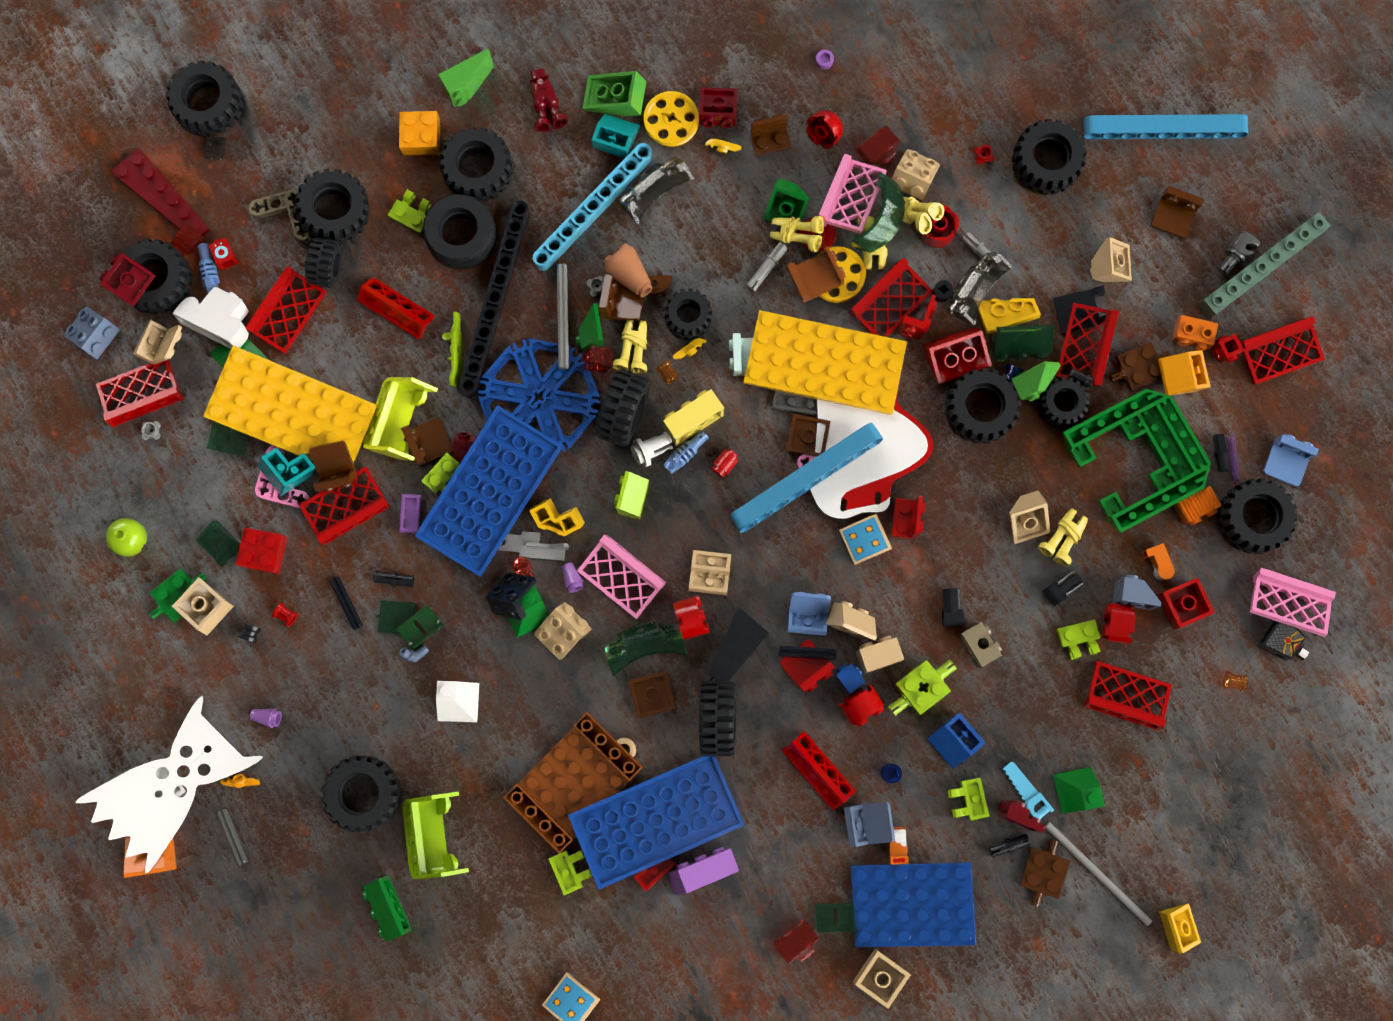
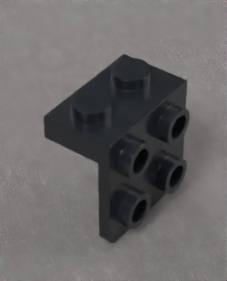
M513 572L504 575L503 579L486 596L491 611L495 615L523 620L526 613L520 600L537 582L535 577Z

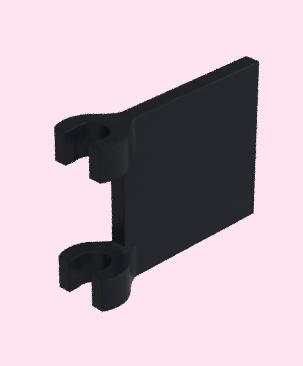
M1104 285L1053 298L1061 334H1066L1073 303L1097 307L1095 297L1104 296ZM1076 308L1075 316L1078 321L1088 316L1084 309ZM1099 313L1092 316L1097 325H1100L1106 319V315L1099 317ZM1090 318L1081 323L1083 329L1095 327ZM1077 325L1076 327L1071 329V332L1079 331L1081 329Z

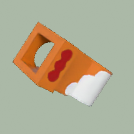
M1164 543L1141 552L1144 559L1150 558L1154 568V576L1157 580L1166 581L1174 576L1175 570Z
M905 826L893 827L895 841L888 843V863L890 865L909 864Z

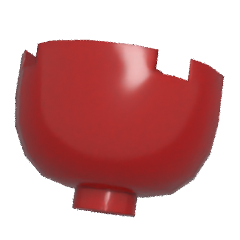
M818 111L806 122L808 123L806 130L810 139L817 146L819 143L824 146L823 149H830L842 137L843 124L840 118L832 111Z

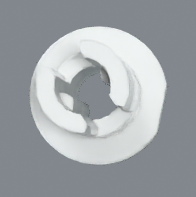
M666 431L660 436H654L645 441L637 438L633 440L631 455L639 465L642 464L644 467H648L651 465L650 459L663 454L668 449H673V446L669 444L672 443V439Z

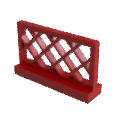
M904 257L848 311L871 334L879 335L876 332V324L886 325V333L883 336L888 337L903 321L905 315L908 316L933 291L908 265L909 262ZM905 271L911 275V283L902 282V274ZM891 285H898V295H889V287ZM902 285H911V296H902ZM915 286H922L926 292L922 296H915ZM878 298H886V308H876V300ZM889 298H898L899 309H889ZM902 298L911 299V307L909 309H902ZM865 311H873V321H865L861 315ZM876 311H886V322H876ZM889 311L899 312V320L897 322H889Z
M286 266L246 326V329L251 334L286 354L327 291L317 285L308 284L305 277L295 272L291 267ZM296 277L303 281L304 288L293 290L292 282ZM316 289L321 293L317 299L309 300L307 291ZM305 291L307 301L296 303L294 293ZM292 294L294 304L283 306L282 297ZM308 304L309 312L307 315L299 316L297 306ZM295 307L297 317L286 319L284 309ZM281 309L283 319L272 321V312ZM298 320L299 327L297 330L288 331L287 322ZM284 322L286 332L275 334L273 324ZM271 325L273 335L263 336L259 333L263 326ZM287 335L288 343L285 348H282L277 344L276 337Z
M1073 303L1059 361L1061 366L1056 373V377L1068 379L1070 375L1061 374L1062 366L1070 362L1071 366L1077 370L1072 360L1081 355L1086 365L1079 368L1078 371L1088 366L1092 371L1091 377L1094 378L1091 385L1101 387L1119 311ZM1076 308L1084 309L1088 316L1078 321L1075 316ZM1098 312L1106 314L1105 321L1100 325H1097L1092 317ZM1090 318L1095 328L1086 333L1081 323ZM1078 325L1084 335L1074 340L1070 332L1071 329ZM1097 329L1101 334V339L1093 344L1088 334ZM1086 337L1091 346L1081 351L1076 342ZM1074 344L1079 353L1069 358L1066 349ZM1093 348L1097 354L1096 359L1088 362L1083 353Z
M1313 316L1240 341L1244 349L1242 353L1253 385L1325 360L1313 326L1315 324ZM1309 330L1311 336L1309 342L1300 339L1303 331ZM1286 337L1295 340L1291 349L1283 345ZM1298 342L1306 345L1303 355L1294 351ZM1270 343L1278 346L1274 355L1265 351ZM1281 348L1289 352L1285 361L1277 357ZM1310 348L1316 351L1318 358L1312 360L1306 357ZM1254 349L1260 352L1257 361L1250 358L1248 351ZM1292 354L1301 358L1296 366L1289 363ZM1263 355L1272 358L1268 367L1260 364ZM1275 360L1284 364L1280 372L1272 369ZM1258 366L1266 370L1264 377L1260 379L1257 378L1255 373Z
M169 359L155 365L148 363L96 384L104 410V420L111 427L184 400ZM166 364L167 368L163 374L156 372L160 365ZM142 372H149L146 381L138 379ZM154 375L161 377L157 386L150 384ZM129 378L132 380L128 388L120 386L124 379ZM166 379L172 382L173 387L168 389L161 388ZM136 382L143 384L139 393L132 391ZM109 385L114 387L110 395L104 394V387ZM148 386L155 389L152 395H143ZM118 389L125 391L121 400L114 398ZM130 393L137 396L134 402H125ZM112 400L119 403L116 409L109 411L108 407Z
M367 466L357 471L358 475L351 484L350 495L341 494V487L339 486L327 492L322 491L299 504L318 541L323 546L390 508L389 503ZM364 473L367 474L369 478L367 486L357 484L358 476ZM356 486L365 488L363 499L353 496ZM369 490L377 491L379 498L374 501L366 500ZM329 493L336 495L333 505L323 503L325 495ZM339 496L349 498L346 508L336 506ZM352 499L362 501L361 507L357 511L349 509ZM311 503L319 504L316 515L308 513L305 507ZM322 505L332 508L329 518L319 516ZM335 509L345 511L343 519L339 521L332 519ZM318 518L328 521L327 527L320 532L316 527Z
M1096 661L1088 696L1083 707L1159 731L1165 727V714L1172 684ZM1100 667L1107 669L1110 677L1102 680L1099 675ZM1119 674L1125 675L1129 683L1121 686L1116 676ZM1110 679H1113L1117 686V689L1109 692L1104 683ZM1138 680L1144 681L1148 689L1140 692L1134 682ZM1131 684L1136 695L1128 698L1123 688ZM1101 685L1106 695L1102 697L1093 695L1095 687ZM1154 687L1166 688L1164 696L1158 698L1153 689ZM1120 691L1125 701L1121 703L1115 702L1111 694ZM1150 691L1155 701L1147 705L1141 694ZM1138 696L1144 707L1140 709L1134 708L1130 700ZM1157 702L1161 709L1160 716L1153 714L1149 706Z

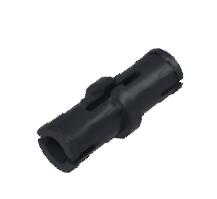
M376 570L374 573V583L391 584L393 587L396 585L413 587L414 575L398 574L397 571L389 573Z
M1027 834L1013 839L1007 838L1004 842L989 846V851H991L992 858L1006 853L1012 854L1015 850L1031 846L1028 841Z

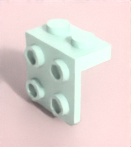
M733 333L732 339L729 340V351H733V358H730V369H733V376H745L753 338H741L740 333Z

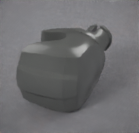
M1246 231L1238 232L1226 247L1224 253L1227 258L1218 268V271L1221 272L1223 270L1221 274L1228 276L1236 263L1243 264L1246 260L1245 257H1249L1254 253L1247 250L1245 246L1256 249L1261 244L1260 241Z

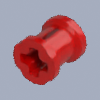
M281 602L273 611L272 617L280 619L286 623L285 626L290 627L297 619L298 613L296 611L292 612Z

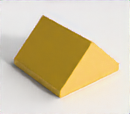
M1189 904L1159 912L1171 951L1183 954L1201 943Z

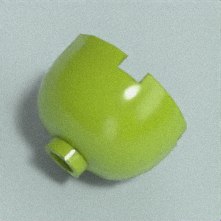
M122 518L112 522L105 534L108 547L115 554L124 557H131L140 553L147 542V532L144 526L130 518Z

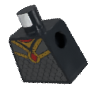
M1275 620L1257 645L1258 648L1283 660H1291L1295 655L1303 661L1309 654V651L1301 646L1306 639L1305 635L1298 628Z

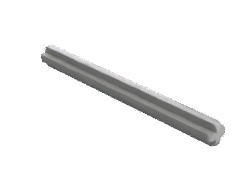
M563 263L557 265L559 369L566 370L569 368L567 265Z

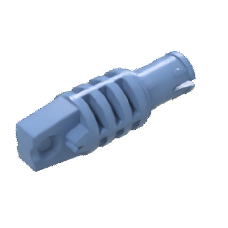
M202 243L197 245L200 256L198 265L203 287H206L209 293L214 287L218 288L220 280L216 263L211 257L209 244Z
M700 430L690 441H685L664 463V468L670 474L683 467L697 454V449L709 439L706 433L703 434V430Z

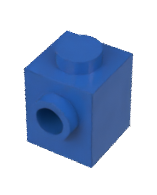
M851 663L847 666L843 664L836 670L838 674L835 675V678L848 695L865 683L861 677L863 673L857 665L853 666Z

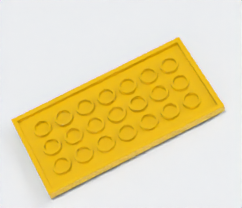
M759 310L743 384L892 415L907 341Z
M232 346L203 417L300 456L305 453L311 461L312 459L309 454L311 447L345 441L354 464L378 405L241 348Z

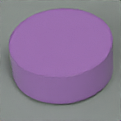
M824 49L816 54L815 63L820 69H829L833 65L834 55L831 51Z

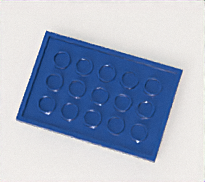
M971 862L851 866L855 947L977 945Z

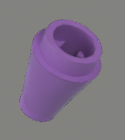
M573 563L564 564L562 571L565 589H568L569 593L581 590L583 588V580L573 566Z
M253 709L250 714V720L270 728L278 727L282 718L281 712L277 711V709Z

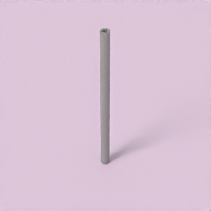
M1050 822L1045 825V829L1146 926L1151 924L1152 920Z

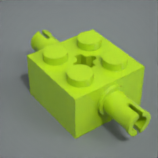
M949 659L938 669H934L927 660L923 661L897 681L894 686L901 694V697L888 706L890 711L898 707L891 713L896 717L897 714L909 706L919 716L950 693L951 690L944 683V678L957 670L955 665L947 669L953 662ZM919 683L921 685L925 684V692L918 690L920 688Z

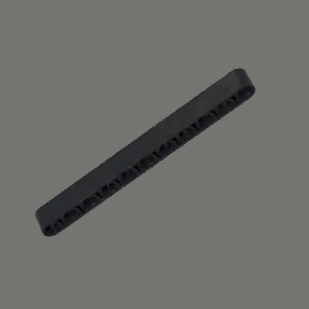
M522 200L514 202L511 207L460 380V390L468 398L475 397L478 394L481 385L480 381L482 380L481 377L484 375L530 218L528 205ZM519 209H525L523 214L516 213ZM514 226L520 227L516 232L511 231ZM510 243L515 244L513 249H507L506 246ZM503 261H510L508 266H501ZM499 278L505 279L502 284H497L496 281ZM493 296H500V299L498 301H491V298ZM488 313L495 314L494 318L490 320L485 317ZM489 331L487 337L480 336L481 332ZM479 348L484 349L482 355H476L475 351ZM478 366L479 370L476 373H471V367ZM467 384L474 385L471 391L465 390Z

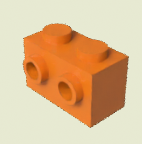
M1180 315L1175 322L1172 341L1177 342L1180 346L1191 345L1195 346L1197 350H1208L1215 343L1218 323Z

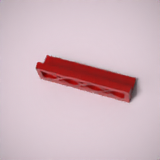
M374 277L360 287L357 297L358 302L417 339L423 337L426 326L435 318V315ZM374 285V286H376L377 288H379L380 290L373 289V288L370 287V286ZM386 296H392L395 299H389ZM402 305L408 306L411 309H405L404 307H402ZM418 315H422L427 319L423 320Z
M805 731L782 750L833 811L856 792ZM801 739L805 741L808 749L804 748L799 742ZM814 755L820 759V763L814 760ZM827 770L833 774V779L827 775ZM840 785L847 790L848 793L846 795L840 790Z

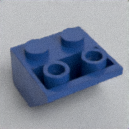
M960 713L954 714L927 738L952 769L973 755L985 744L984 740Z

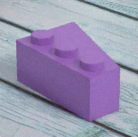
M723 847L717 848L712 851L713 854L706 857V854L694 858L695 862L690 864L688 861L677 865V869L667 872L674 894L689 893L738 872L739 869L731 848L725 850Z

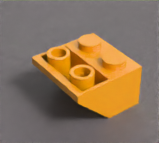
M1202 350L1158 359L1166 395L1192 393L1210 387Z

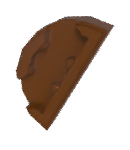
M672 275L648 276L653 287L648 295H659L667 290L672 283Z

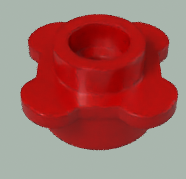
M990 145L974 148L973 153L976 154L977 164L981 165L983 162H992L994 160Z

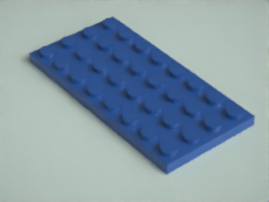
M497 405L418 529L415 537L481 577L563 448V445Z
M713 756L700 757L568 815L598 890L744 826L716 757Z

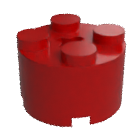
M943 205L944 215L940 220L935 221L931 219L932 229L928 234L919 233L923 244L934 248H941L951 243L959 228V219L950 207Z
M699 595L673 603L683 640L710 633L707 621L703 622V620H706L703 608H698L702 606Z
M1120 603L1106 605L1103 619L1107 620V624L1102 629V638L1109 642L1131 644L1133 638L1129 637L1130 633H1134L1135 611L1132 610L1135 608V605Z
M872 684L866 685L868 689L864 691L860 688L844 699L845 704H838L851 725L860 727L868 722V717L871 715L877 716L884 711V703Z

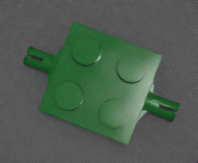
M179 569L149 592L156 600L158 606L149 615L155 619L161 613H165L173 623H176L183 616L172 607L173 604L198 577L203 581L206 580L205 574L202 572L192 579L183 569Z

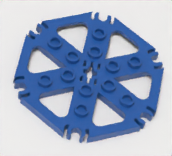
M527 338L530 346L523 339V347L518 348L514 342L513 348L515 351L513 352L509 345L481 377L482 379L489 380L488 382L481 380L480 384L485 385L486 389L484 391L478 390L480 395L485 396H478L486 420L488 421L492 414L490 408L492 401L497 400L519 404L512 413L514 416L527 424H530L536 417L541 432L561 445L565 443L569 450L597 418V415H590V413L598 414V410L592 409V405L600 404L598 400L600 397L586 359L584 358L581 361L583 358L582 354L578 357H573L572 355L576 351L573 347L569 350V368L566 370L559 369L557 360L542 378L534 353L537 350L558 353V343ZM514 360L517 363L524 385L497 380L496 374L507 361ZM575 371H580L583 373L588 386V393L583 395L559 391V389ZM541 393H543V400H538L537 402H535V394L540 395ZM554 410L580 414L583 417V421L570 436H565L561 431ZM563 445L562 451L564 453L566 449Z

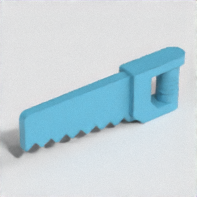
M1010 762L1003 768L1006 771L1005 774L1009 776L1008 779L1012 780V785H1015V789L1018 790V794L1022 795L1021 799L1025 800L1024 804H1026V808L1030 810L1029 813L1032 816L1041 819L1048 812L1054 811L1052 806L1034 788L1014 762ZM1042 801L1044 806L1035 813L1034 806Z

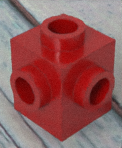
M1236 334L1229 337L1224 335L1216 340L1217 343L1212 346L1213 356L1220 364L1225 361L1229 364L1239 359L1238 355L1244 351Z

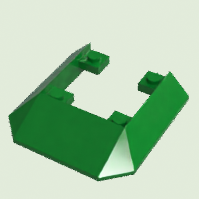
M1144 389L1062 433L1067 453L1070 452L1078 468L1097 459L1088 442L1118 426L1128 442L1143 435L1160 464V469L1147 475L1157 491L1154 494L1125 508L1117 492L1098 501L1107 517L1105 520L1119 533L1203 490L1211 465L1210 460L1173 397L1149 389Z

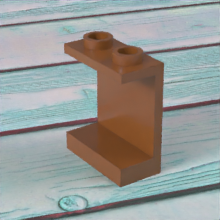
M828 246L825 247L824 253L796 266L794 262L787 265L788 273L803 303L844 285L845 272L842 267H838L836 263L838 258L834 250L830 251Z

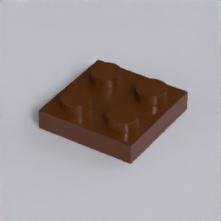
M793 414L786 452L819 456L825 452L831 421ZM817 423L826 424L821 453L815 452Z
M666 671L628 681L638 719L676 709Z

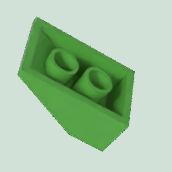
M489 49L438 74L443 89L454 108L466 104L494 68Z
M637 71L588 75L582 109L589 112L624 117L641 115L646 80Z

